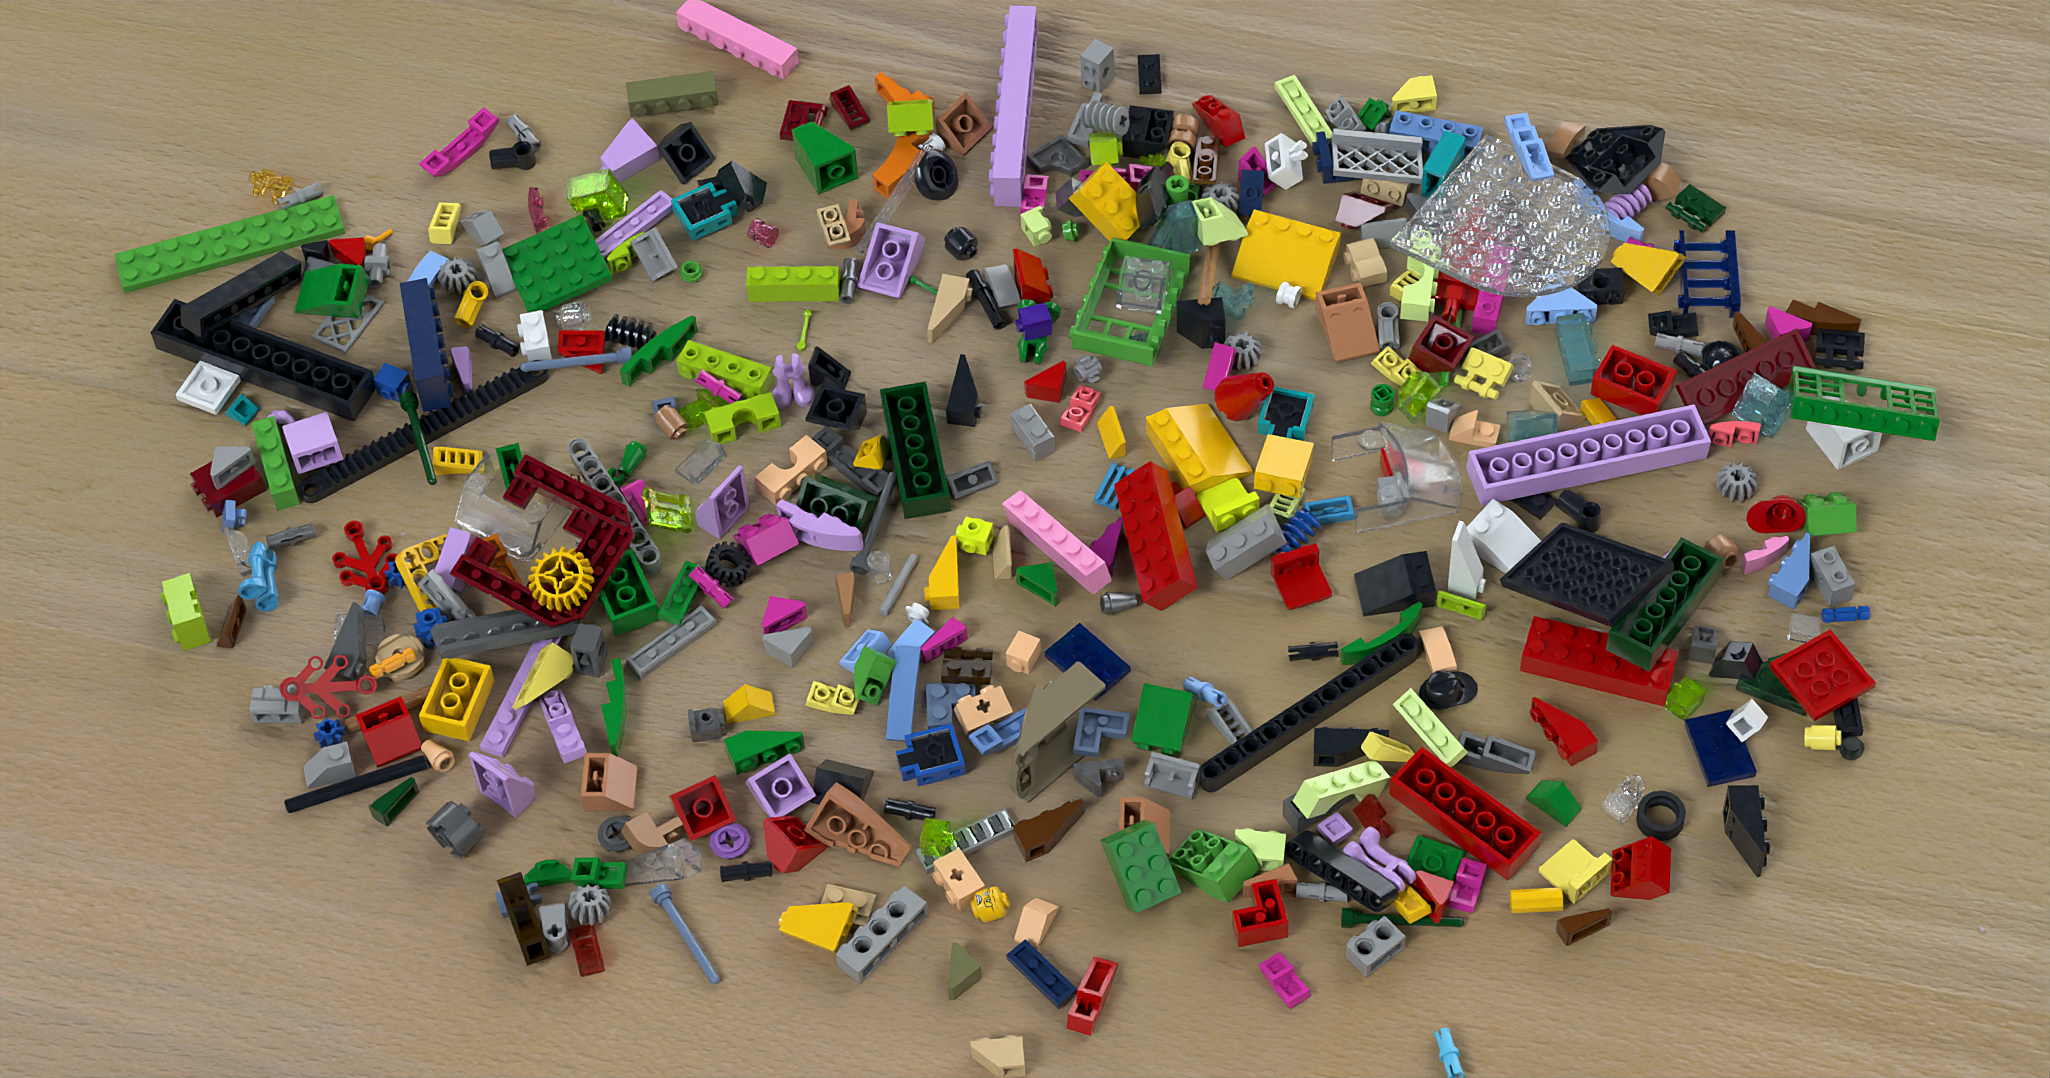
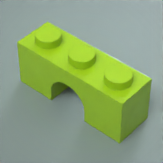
M771 392L759 394L746 400L736 401L726 406L715 407L704 412L706 425L714 447L736 441L735 428L743 422L753 423L759 433L781 427L780 414Z

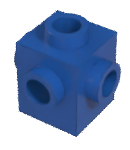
M439 607L415 613L417 623L413 624L417 638L422 637L425 648L435 646L430 633L433 626L448 622L446 615L441 616Z

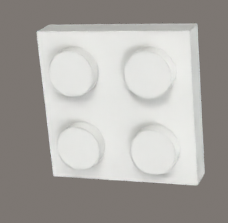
M199 361L176 393V397L181 402L217 415L241 379L237 374Z

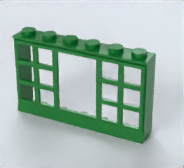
M1793 366L1789 383L1791 419L1923 440H1936L1940 418L1935 388ZM1798 375L1810 377V380L1801 379ZM1821 379L1832 380V381H1834V382H1833V383L1821 382ZM1844 382L1857 384L1856 391L1860 397L1866 395L1868 386L1881 388L1880 397L1882 400H1887L1888 408L1845 402ZM1799 383L1807 384L1810 386V388L1799 386ZM1822 387L1832 388L1834 392L1822 390ZM1891 390L1902 391L1905 393L1904 395L1892 393ZM1800 392L1817 394V397L1800 395ZM1915 394L1928 395V398L1915 397ZM1822 395L1838 397L1840 401L1825 399ZM1892 398L1902 399L1905 403L1893 401ZM1915 402L1927 403V405H1915ZM1893 406L1908 408L1911 412L1895 410ZM1916 410L1926 411V414L1917 413Z

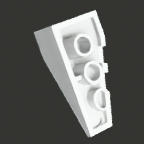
M1459 521L1452 539L1447 593L1476 601L1478 592L1483 593L1486 579H1483V566L1466 525L1463 521Z

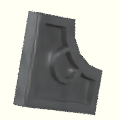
M1063 135L1058 136L1026 156V161L1039 174L1048 171H1058L1073 177L1081 169L1084 170L1089 167V161Z

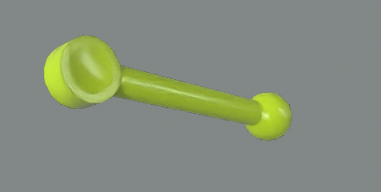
M808 309L803 312L805 317L800 342L797 343L799 351L806 349L805 337L808 321L812 316V312Z

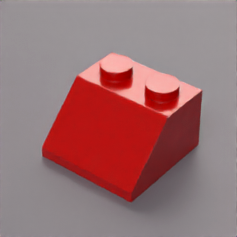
M1017 248L1013 249L1014 277L1020 299L1032 300L1037 304L1050 302V299L1053 298V290L1051 285H1047L1046 281L1049 280L1047 267L1042 266L1041 258Z
M716 775L668 796L676 815L683 823V828L690 841L736 821Z

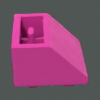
M771 513L758 518L759 522L752 526L751 524H746L740 527L738 533L733 535L736 543L742 546L741 550L746 549L748 551L747 556L750 555V562L757 566L799 544L788 519Z

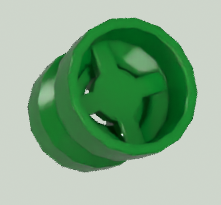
M1379 384L1372 388L1370 401L1372 413L1377 416H1387L1392 413L1394 409V390L1392 387L1386 384Z

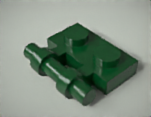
M1691 184L1676 196L1675 203L1677 205L1671 201L1666 205V210L1672 213L1671 216L1676 219H1682L1688 223V227L1693 230L1697 229L1702 233L1707 229L1706 224L1712 226L1725 214L1726 210L1725 206Z

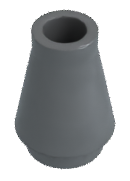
M1106 592L1104 595H1100L1101 611L1109 616L1137 606L1135 593Z

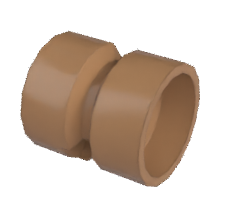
M1186 114L1173 117L1166 147L1168 151L1173 143L1183 142L1190 148L1189 156L1194 153L1200 126L1196 118Z

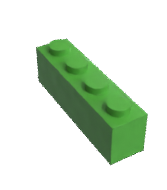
M272 416L251 422L277 511L299 505L300 502L275 417Z

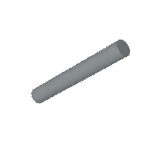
M910 554L879 609L881 615H888L918 561L916 555Z

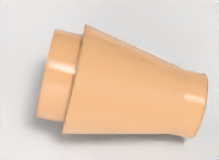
M431 739L426 740L422 744L421 750L425 753L435 771L444 773L453 767L455 759L451 751L436 744Z

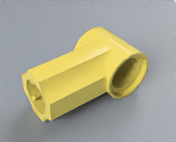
M1175 142L1169 150L1165 163L1168 161L1174 167L1171 173L1172 176H1184L1191 183L1193 182V174L1189 161L1190 148L1183 142Z

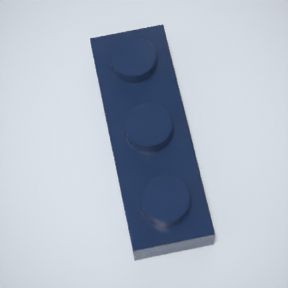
M1026 939L1006 954L1007 960L1058 1009L1077 995V988Z

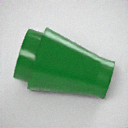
M630 441L625 446L618 472L625 474L626 477H630L646 458L647 448L639 442Z

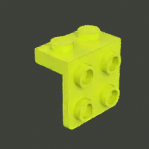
M1237 478L1202 491L1196 496L1202 510L1216 532L1235 525L1259 510V497L1256 492L1248 494Z

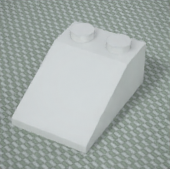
M1494 499L1466 527L1478 556L1505 574L1541 542L1513 511Z

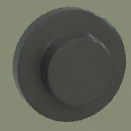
M1847 736L1841 740L1839 752L1847 760H1856L1863 755L1864 744L1857 737Z

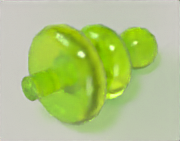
M1161 153L1156 156L1151 154L1148 158L1146 156L1139 158L1141 164L1147 163V166L1151 167L1157 166L1160 168L1166 163L1165 157Z

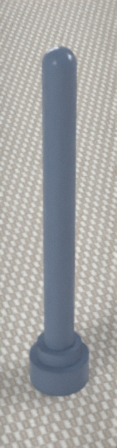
M621 347V350H617V353L524 362L520 368L522 371L527 372L618 362V364H623L624 366L632 357L631 347Z
M666 883L656 885L649 893L655 904L663 906L712 984H718L720 977L672 903L670 888Z

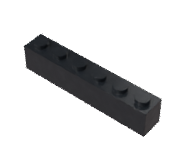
M283 251L273 255L181 306V326L199 337L208 334L300 282L302 278L301 262Z

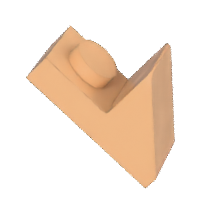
M1478 410L1454 418L1449 440L1482 447L1496 446L1500 425L1478 421Z

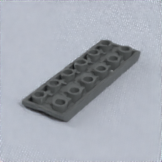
M514 609L436 624L430 630V633L441 659H452L466 654H478L481 651L503 649L507 646L518 644L525 645L529 642L550 640L564 635L571 636L576 633L579 623H582L580 620L550 628Z

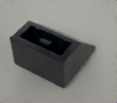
M1130 105L1128 112L1130 125L1127 133L1122 138L1123 157L1146 159L1167 147L1174 111Z

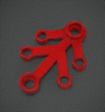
M356 520L350 521L344 526L346 538L354 542L361 560L346 556L343 552H337L333 555L332 561L336 568L347 566L365 572L368 578L354 575L350 570H344L339 575L341 584L347 587L354 584L365 588V591L375 590L385 595L389 590L385 571L390 570L388 563L391 560H395L397 554L390 553L385 557V564L379 574L376 573L375 568L383 554L392 549V540L387 535L379 537L377 540L378 544L370 557L362 539L365 533L362 523Z
M344 655L335 656L332 664L315 683H305L314 671L320 670L323 666L321 657L312 656L308 660V665L297 677H288L281 682L279 690L285 700L299 701L310 711L311 717L318 720L325 716V708L321 705H316L305 693H316L335 710L337 717L346 718L350 714L349 706L341 703L330 692L358 690L363 695H369L376 690L377 683L369 675L361 676L357 681L329 682L340 669H344L347 666L348 660ZM339 657L343 658L345 662L342 667L336 665V659ZM313 659H318L320 661V665L318 668H313L311 666V661ZM365 680L370 683L368 690H364L361 686ZM290 684L296 686V692L293 694L287 691V687ZM341 706L347 709V713L343 716L338 713V709ZM317 707L322 710L320 717H316L313 714V710Z

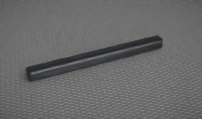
M425 755L418 756L288 798L284 801L287 812L293 813L429 768L428 760Z

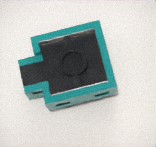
M711 182L671 199L672 210L691 241H695L733 224L732 217L738 215L735 200L728 196L726 189L716 192Z
M1274 386L1273 391L1263 403L1258 420V434H1270L1304 441L1314 407L1315 394Z

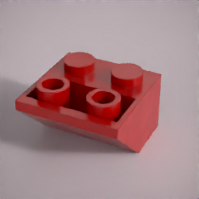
M401 696L355 715L377 768L421 750V741Z
M1650 836L1612 850L1610 895L1620 898L1652 900L1669 894L1671 848Z

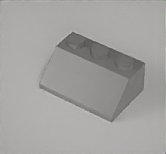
M1267 504L1209 540L1206 553L1214 570L1228 580L1282 547L1287 541L1270 505Z

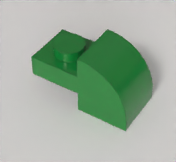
M599 857L575 858L570 880L576 887L585 888L587 884L590 887H594L598 884L600 889H624L628 865L626 862H601Z

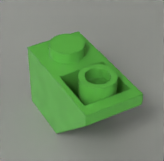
M864 645L854 667L855 698L877 706L897 661L883 652Z

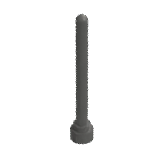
M896 472L888 474L863 542L864 548L856 557L852 558L849 568L854 573L860 575L868 573L871 565L868 556L896 483Z

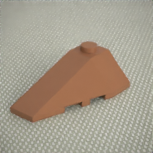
M837 782L826 793L804 829L805 832L825 845L832 847L836 845L846 848L848 852H859L869 855L871 859L898 867L912 847L909 842L864 801Z

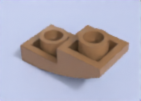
M1567 121L1563 122L1545 145L1547 155H1551L1555 159H1562L1571 153L1574 148V141L1585 134V125Z

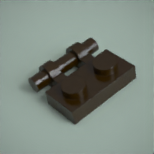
M962 647L944 649V659L953 660H943L941 683L990 685L992 661L983 660H993V651L984 650V648L962 650ZM961 659L975 660V661H961Z

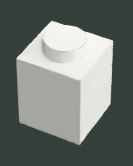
M1750 699L1733 712L1726 724L1743 742L1761 729L1768 716L1753 699Z

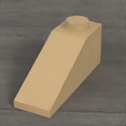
M942 274L927 329L928 343H933L965 310L967 301L971 302L973 288H969V278Z

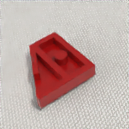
M559 330L558 355L564 358L604 354L605 330ZM604 363L583 365V367L595 373L603 374Z

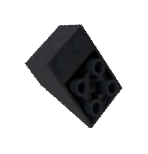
M1728 785L1722 810L1725 834L1756 877H1760L1762 868L1767 865V855L1770 853L1769 839H1765L1764 832H1767V818L1762 817V810L1765 807L1764 795H1760L1759 785Z

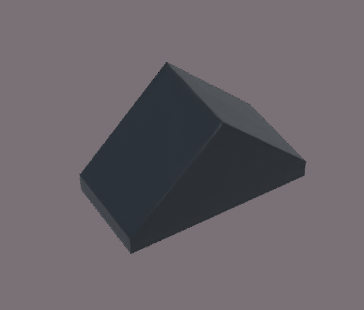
M820 347L814 348L808 364L810 384L818 387L826 385L845 390L851 371Z

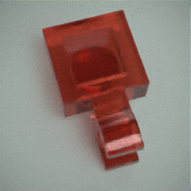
M1368 794L1353 809V812L1364 828H1375L1380 833V838L1383 835L1389 838L1395 832L1393 827L1383 819L1387 812L1375 794Z

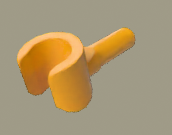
M388 229L376 238L370 235L365 236L364 240L367 243V249L373 251L374 245L393 234V231Z

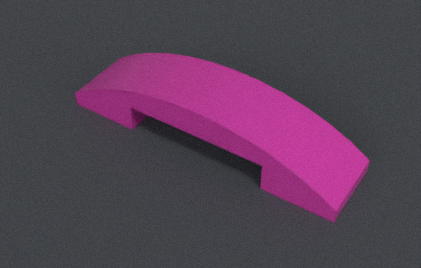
M483 107L468 120L469 127L440 153L435 149L419 165L433 177H438L452 171L470 158L484 144L496 128L499 119Z

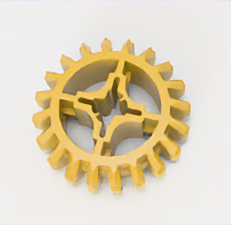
M561 546L559 552L552 548V554L548 555L546 552H543L544 559L536 558L535 562L538 566H530L533 574L528 575L529 581L532 582L529 584V589L533 591L534 599H539L538 602L541 606L547 604L549 610L556 606L557 611L560 612L563 606H566L567 610L571 611V604L575 603L576 606H580L579 599L587 600L585 592H592V587L589 584L594 583V578L591 576L594 571L592 567H589V560L584 559V555L581 552L576 553L573 548H570L567 552L563 546ZM567 564L577 567L579 574L568 571ZM563 575H564L565 578H564V579L562 578V581H559V583H558L557 580L560 579L561 577H563ZM544 584L554 587L556 594L545 591Z

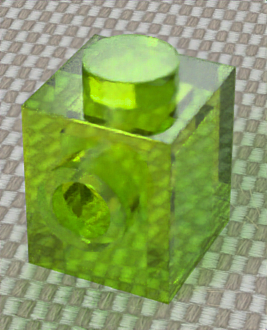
M1685 676L1680 683L1675 682L1670 688L1665 709L1686 722L1703 704L1706 690L1698 682L1692 681Z
M925 818L920 836L921 854L937 857L947 855L949 846L952 847L954 841V832L951 831L950 821Z

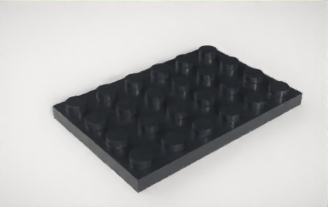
M1561 522L1502 576L1500 582L1504 588L1613 627L1674 569L1673 561Z

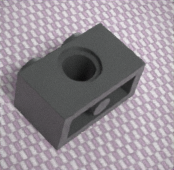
M579 623L570 646L576 673L600 678L608 656L603 629L594 624L585 625Z

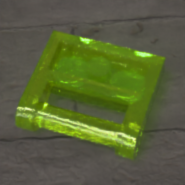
M651 487L643 489L642 499L646 504L648 526L688 534L694 530L689 495L659 492ZM657 501L672 503V504H676V505H670V504L660 503V502H657Z

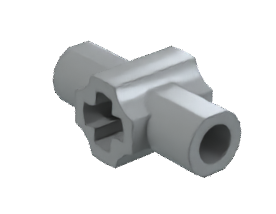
M383 243L375 244L372 255L365 256L364 270L370 277L368 286L372 288L381 287L383 276H388L391 273L390 256H387L388 246Z

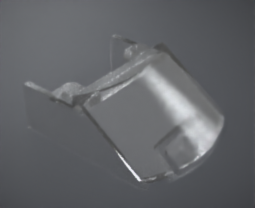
M1378 421V427L1332 436V461L1376 453L1384 448L1396 484L1384 486L1378 490V504L1356 509L1355 531L1357 534L1458 513L1462 497L1460 469L1449 447L1432 431Z

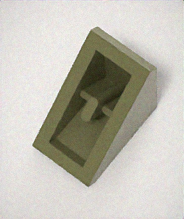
M952 942L948 981L949 1000H955L982 979L981 966L957 942Z

